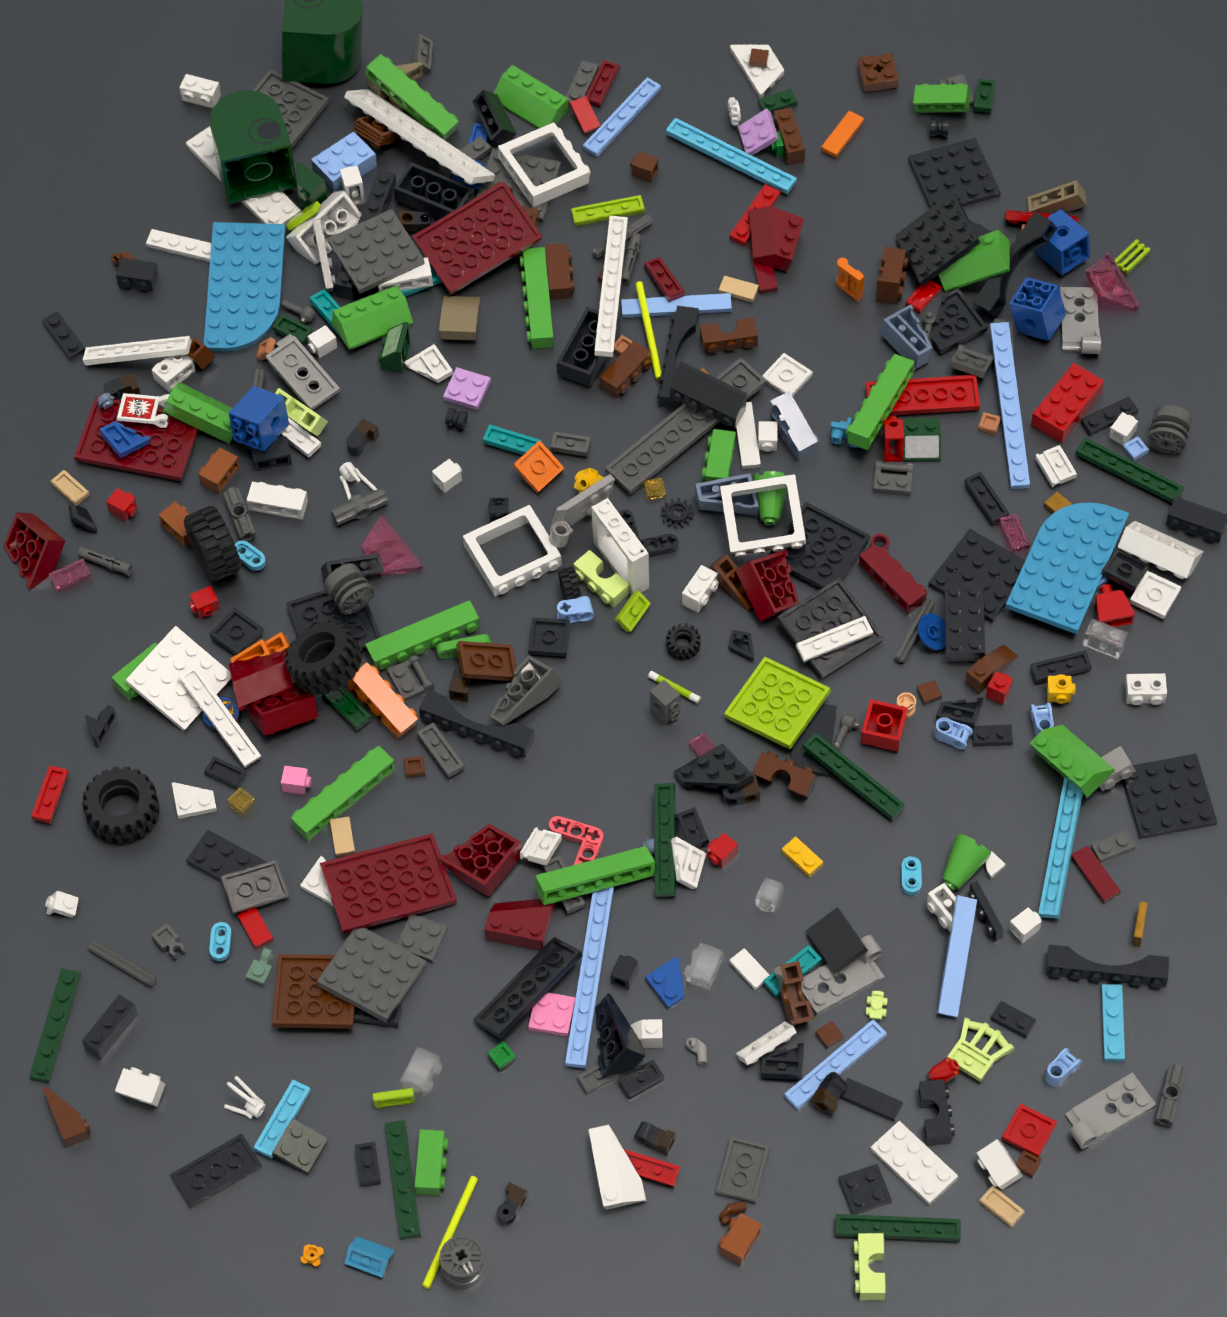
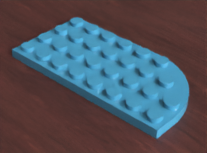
M213 222L204 344L210 351L227 352L249 347L266 336L275 324L281 302L285 224Z
M1099 503L1073 504L1053 513L1041 526L1005 608L1077 634L1102 579V569L1113 554L1129 513Z

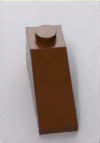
M728 554L719 557L708 569L718 573L719 586L748 611L753 606L736 573V570L739 568Z
M1000 646L979 659L967 670L965 683L980 694L987 688L995 672H1004L1018 658V655L1007 646Z
M44 1087L45 1096L66 1148L89 1139L87 1131H90L87 1120H82L80 1113L48 1087Z

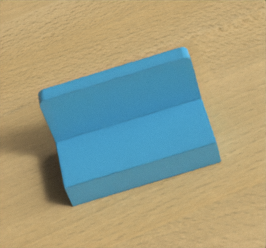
M356 1237L348 1247L344 1264L383 1278L388 1262L394 1255L395 1250L361 1237Z

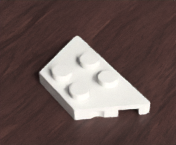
M730 45L731 53L759 98H762L768 88H772L775 82L784 75L782 65L769 45ZM751 48L769 50L766 68L749 66Z

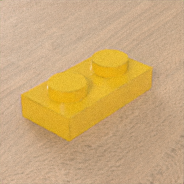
M796 836L782 848V853L808 877L812 876L823 866V861Z

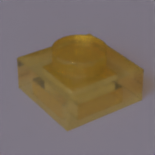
M662 477L644 482L647 500L666 497Z
M240 787L227 799V802L240 814H243L255 803V798Z

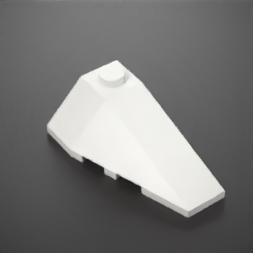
M605 1125L589 1129L604 1208L608 1210L646 1201L642 1180L610 1126Z

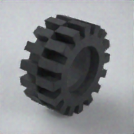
M574 567L558 569V579L564 599L570 600L581 597L580 585Z
M678 623V627L672 626V630L669 629L666 635L668 653L670 652L672 657L676 655L678 660L680 657H682V660H685L687 656L688 659H692V655L694 657L697 655L701 646L698 629H694L693 625L688 627V623H684V626L681 623ZM680 637H686L691 642L687 646H680L676 643V640Z

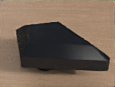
M70 504L68 508L71 522L77 523L96 533L97 528L87 509Z
M732 630L728 648L754 660L751 633Z

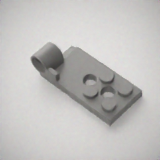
M1060 287L1066 316L1061 322L1062 352L1100 354L1101 336L1098 321L1097 287ZM1076 302H1081V303H1083L1084 305L1081 306V307H1078V306H1076L1074 303H1076ZM1082 317L1084 321L1078 322L1075 318Z
M291 334L275 343V350L265 356L273 369L304 405L311 410H314L340 392L337 384L299 340ZM304 370L308 374L305 377H300L297 373ZM314 383L317 384L319 388L317 390H311L309 388V385Z
M609 474L556 508L549 531V542L551 545L557 548L566 546L569 535L574 531L570 526L585 516L592 515V506L607 498L609 499L615 481L613 476Z
M867 935L861 939L868 951L839 973L835 974L829 964H826L803 977L804 980L801 983L802 993L805 1000L810 1001L811 1009L816 1016L885 978L874 962L882 955L883 951L872 935ZM842 976L846 981L839 984L834 979ZM826 986L829 990L826 993H820L818 987Z
M1132 1072L1072 1108L1065 1114V1117L1073 1126L1069 1131L1081 1149L1091 1147L1156 1107V1103ZM1129 1096L1133 1099V1102L1125 1104L1122 1101V1097ZM1113 1106L1116 1112L1109 1114L1105 1111V1108Z

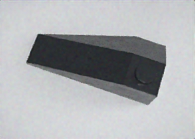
M607 993L596 1006L597 1028L600 1029V1038L597 1039V1045L601 1046L598 1063L602 1075L605 1077L633 1070L646 1056L641 1041L612 995Z

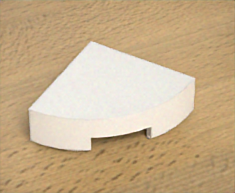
M992 851L989 859L986 861V872L990 879L1003 870L1006 865Z

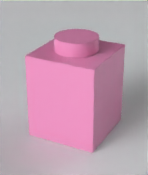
M284 766L281 779L282 792L305 795L307 788L311 786L312 777L308 774V769Z

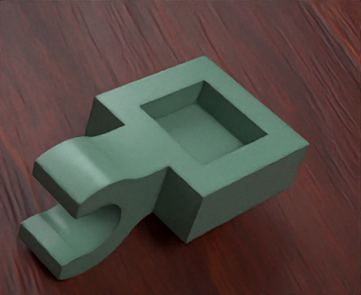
M264 948L260 961L253 960L245 976L246 980L265 986L273 970L272 966L269 965L273 958L272 950Z

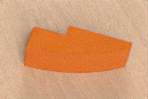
M280 632L267 641L261 639L230 660L233 663L236 660H248L255 656L270 655L273 652L285 651L286 654L287 649L290 648V642L287 636Z

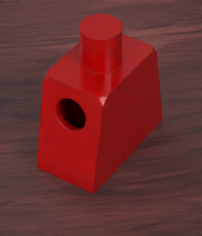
M889 416L884 420V462H903V420L898 419L896 416ZM891 440H895L897 445L892 447Z
M1109 584L1101 586V594L1096 595L1095 598L1098 631L1133 624L1135 613L1122 590L1112 591Z

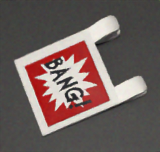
M123 393L117 421L148 423L166 428L168 425L167 415L160 414L156 416L159 405L165 406L169 394L158 397Z

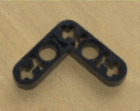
M630 510L618 512L622 518L626 517L628 519L629 528L646 549L649 557L673 553L678 549L679 540L674 534L640 539L633 513ZM668 541H671V543H673V545H672V546H669ZM655 544L657 548L655 550H649L647 549V545Z

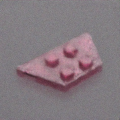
M1110 252L1106 253L1095 265L1087 269L1085 275L1101 302L1135 311L1140 308L1141 305Z
M380 516L361 545L363 553L365 555L380 553L384 572L380 573L382 576L392 575L393 573H406V570L417 569V571L423 570V565L384 516Z

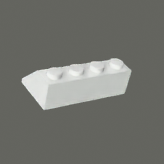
M345 191L333 192L321 204L320 209L315 215L298 225L286 238L299 254L316 265L320 262L313 219L320 218L321 223L325 224L326 234H323L325 241L327 238L357 225L361 213Z
M1137 521L1126 526L1118 548L1122 549V551L1138 556L1145 563H1154L1160 570H1169L1174 573V576L1184 579V577L1188 578L1192 574L1204 552Z

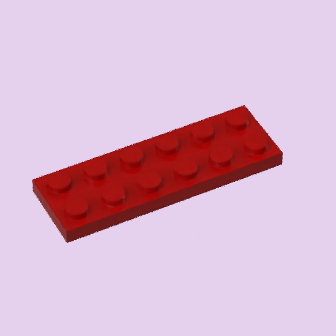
M976 376L910 379L889 416L980 410ZM877 381L866 382L867 398L869 397L871 387L875 386Z

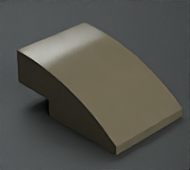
M444 296L439 326L440 339L476 340L481 297Z

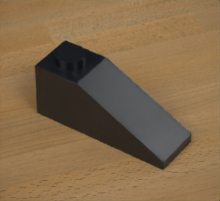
M380 553L328 561L321 567L324 582L335 569L345 564H355L364 577L384 572Z

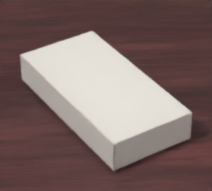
M745 948L729 960L733 968L754 990L761 987L763 980L769 976L765 969Z

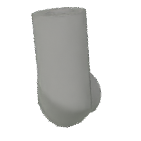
M688 1038L686 1046L697 1054L699 1065H706L708 1063L706 1045L697 1038Z

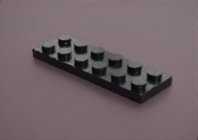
M553 937L473 1019L474 1022L502 1039L583 957L581 951Z

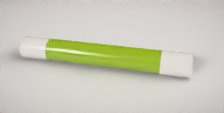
M650 671L648 678L658 683L665 680L680 695L697 704L701 700V697Z

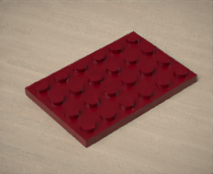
M504 181L412 236L413 241L424 257H428L429 264L450 295L543 239Z
M98 396L95 397L74 455L75 461L182 482L199 429L164 413L161 408H158L156 416L160 414L167 415L168 425L166 428H161L155 424L117 421L121 401L113 400L114 404L104 409L98 406ZM116 421L126 428L136 430V434L142 437L149 436L150 444L120 458L100 435V429Z
M433 833L320 863V869L343 934L457 903V898L445 865L439 860L441 854Z

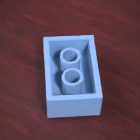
M352 132L311 159L313 172L325 180L326 186L332 192L342 190L341 169L358 166L360 176H363L377 167L375 153L355 132Z

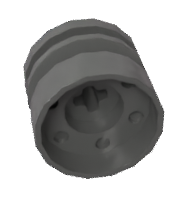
M1173 405L1157 407L1154 410L1147 440L1149 445L1160 452H1182L1186 447L1192 422L1190 413L1181 407Z
M345 564L335 569L324 582V590L334 600L336 606L339 607L343 614H352L361 610L371 601L375 593L372 585L364 578L362 572L355 564Z
M456 1236L444 1243L440 1251V1265L444 1280L456 1289L472 1288L481 1281L484 1275L485 1263L482 1248L475 1239L468 1236Z

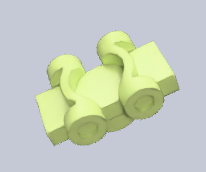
M872 991V997L867 996V1004L871 1005V1007H866V1015H870L869 1019L881 1020L882 1017H886V1009H883V1006H887L888 998H884V992Z

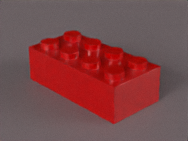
M1073 363L1033 412L1031 426L1063 443L1081 421V418L1085 416L1103 393L1104 380Z

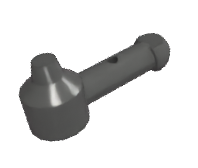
M286 299L281 302L282 308L300 314V323L302 324L311 322L316 315V312L311 307L305 306L302 308Z
M926 312L922 318L924 331L929 342L931 329L935 326L936 315L933 312Z
M845 713L841 718V728L832 744L837 750L840 749L847 731L859 728L860 723L856 721L855 716Z

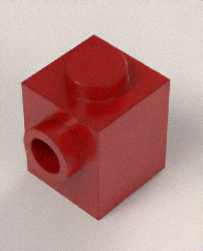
M118 488L106 501L108 511L125 521L134 516L137 511L136 498L131 493H125Z
M211 586L190 594V609L192 613H197L199 619L210 616L213 612L220 610L218 599Z
M996 671L987 686L986 697L1004 705L1012 691L1013 679L1005 673Z
M722 833L717 839H713L707 847L709 861L721 868L738 854V844L725 833Z

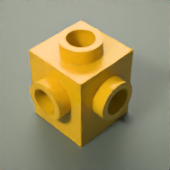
M592 468L581 470L575 476L573 488L581 493L605 477L599 475L598 471Z
M1063 674L1048 676L1047 702H1057L1059 704L1071 702V696L1075 695V683H1072L1071 676Z

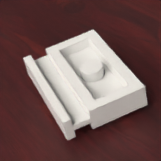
M1060 445L1043 451L1042 454H1036L1035 459L1052 487L1077 477L1076 471Z
M535 827L520 852V859L528 858V861L547 865L562 841V834L544 829L540 831Z

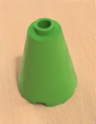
M764 471V475L758 476V473L754 474L752 481L782 477L785 474L776 471ZM788 488L755 493L759 506L760 520L765 525H775L779 521Z
M958 834L954 839L942 877V881L951 891H954V889L959 890L991 855V852L982 844L981 846L975 843L976 840L963 834Z

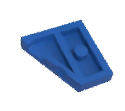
M116 421L100 429V435L120 458L150 444L149 436L142 437L136 434V430L126 428Z
M677 956L645 976V980L667 1009L672 1008L685 999Z

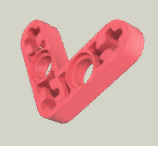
M561 816L551 818L549 821V830L551 832L562 834L563 839L582 844L574 865L597 859L604 840L601 829ZM560 823L561 827L555 829L554 826H557V824ZM579 828L582 832L580 835L574 836L571 834V830ZM594 835H598V838L592 840L591 837H594ZM590 850L594 855L591 858H585L582 855L583 852Z

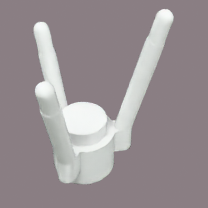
M346 462L339 468L342 474L339 478L343 483L348 500L351 498V494L346 482L347 480L352 482L356 479L357 482H360L361 479L373 491L377 490L351 462Z
M235 1076V1080L251 1098L232 1083L228 1082L227 1085L247 1101L245 1104L247 1111L226 1104L224 1108L245 1115L250 1119L253 1116L256 1118L260 1117L266 1108V1104L238 1076Z

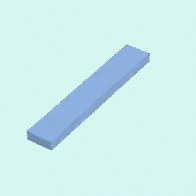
M647 77L582 145L583 150L597 158L661 90V85Z
M730 293L690 295L668 302L666 297L646 298L650 317L672 315L673 312L676 313L677 305L699 308V314L732 312ZM621 299L622 318L642 317L639 299Z
M956 896L937 1014L958 1017L977 904L976 899Z
M871 1020L784 1094V1097L798 1111L811 1100L820 1083L829 1073L836 1072L840 1076L885 1038L887 1032L874 1020Z

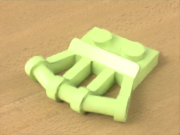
M965 1018L961 1038L947 1057L955 1059L961 1071L981 1082L994 1062L1005 1055H1009L1015 1048L1001 1035V1031L993 1030L986 1022L983 1024ZM968 1029L977 1030V1034L970 1043L965 1041ZM986 1034L991 1038L981 1051L975 1046L982 1036ZM998 1042L1002 1049L991 1056L988 1055L993 1045Z

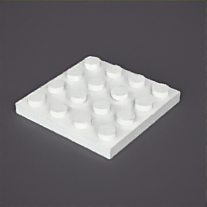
M175 626L125 682L184 732L202 712V709L181 682L179 675L195 665L216 695H218L231 680V674L229 670Z

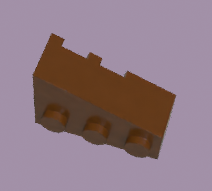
M884 247L879 270L880 274L877 279V302L898 304L899 297L903 296L904 287L901 286V282L905 283L906 272L903 269L908 266V257H905L906 249Z

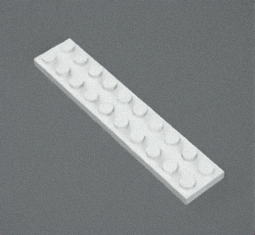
M371 90L346 91L345 98L350 101V104L361 108L363 113L371 115L375 118V121L386 125L388 130L396 132L403 140L411 142L415 148L424 151L428 157L439 161L438 163L441 166L448 167L452 170L453 174L464 178L466 183L473 185L474 183H485L494 180V173Z

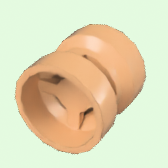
M902 693L897 698V705L908 708L907 718H911L915 713L916 698L911 693Z

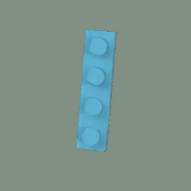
M1102 984L1104 1062H1124L1122 985Z
M295 1080L291 1081L253 1147L254 1151L271 1159L274 1157L272 1155L273 1150L291 1119H295L311 1092L310 1087Z

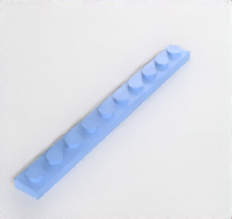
M1009 322L990 323L1011 489L1030 488Z
M614 887L592 893L565 1066L586 1069Z

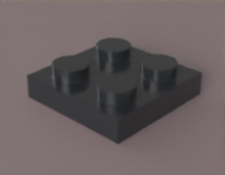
M1116 548L1102 569L1101 574L1109 580L1135 592L1150 565Z
M234 607L209 634L213 640L234 655H237L247 649L264 632V629Z
M532 617L528 654L567 657L570 620Z
M878 1164L839 1176V1182L852 1215H858L892 1203Z

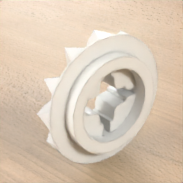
M731 97L728 100L729 117L731 124L736 126L741 121L738 100H735V97Z

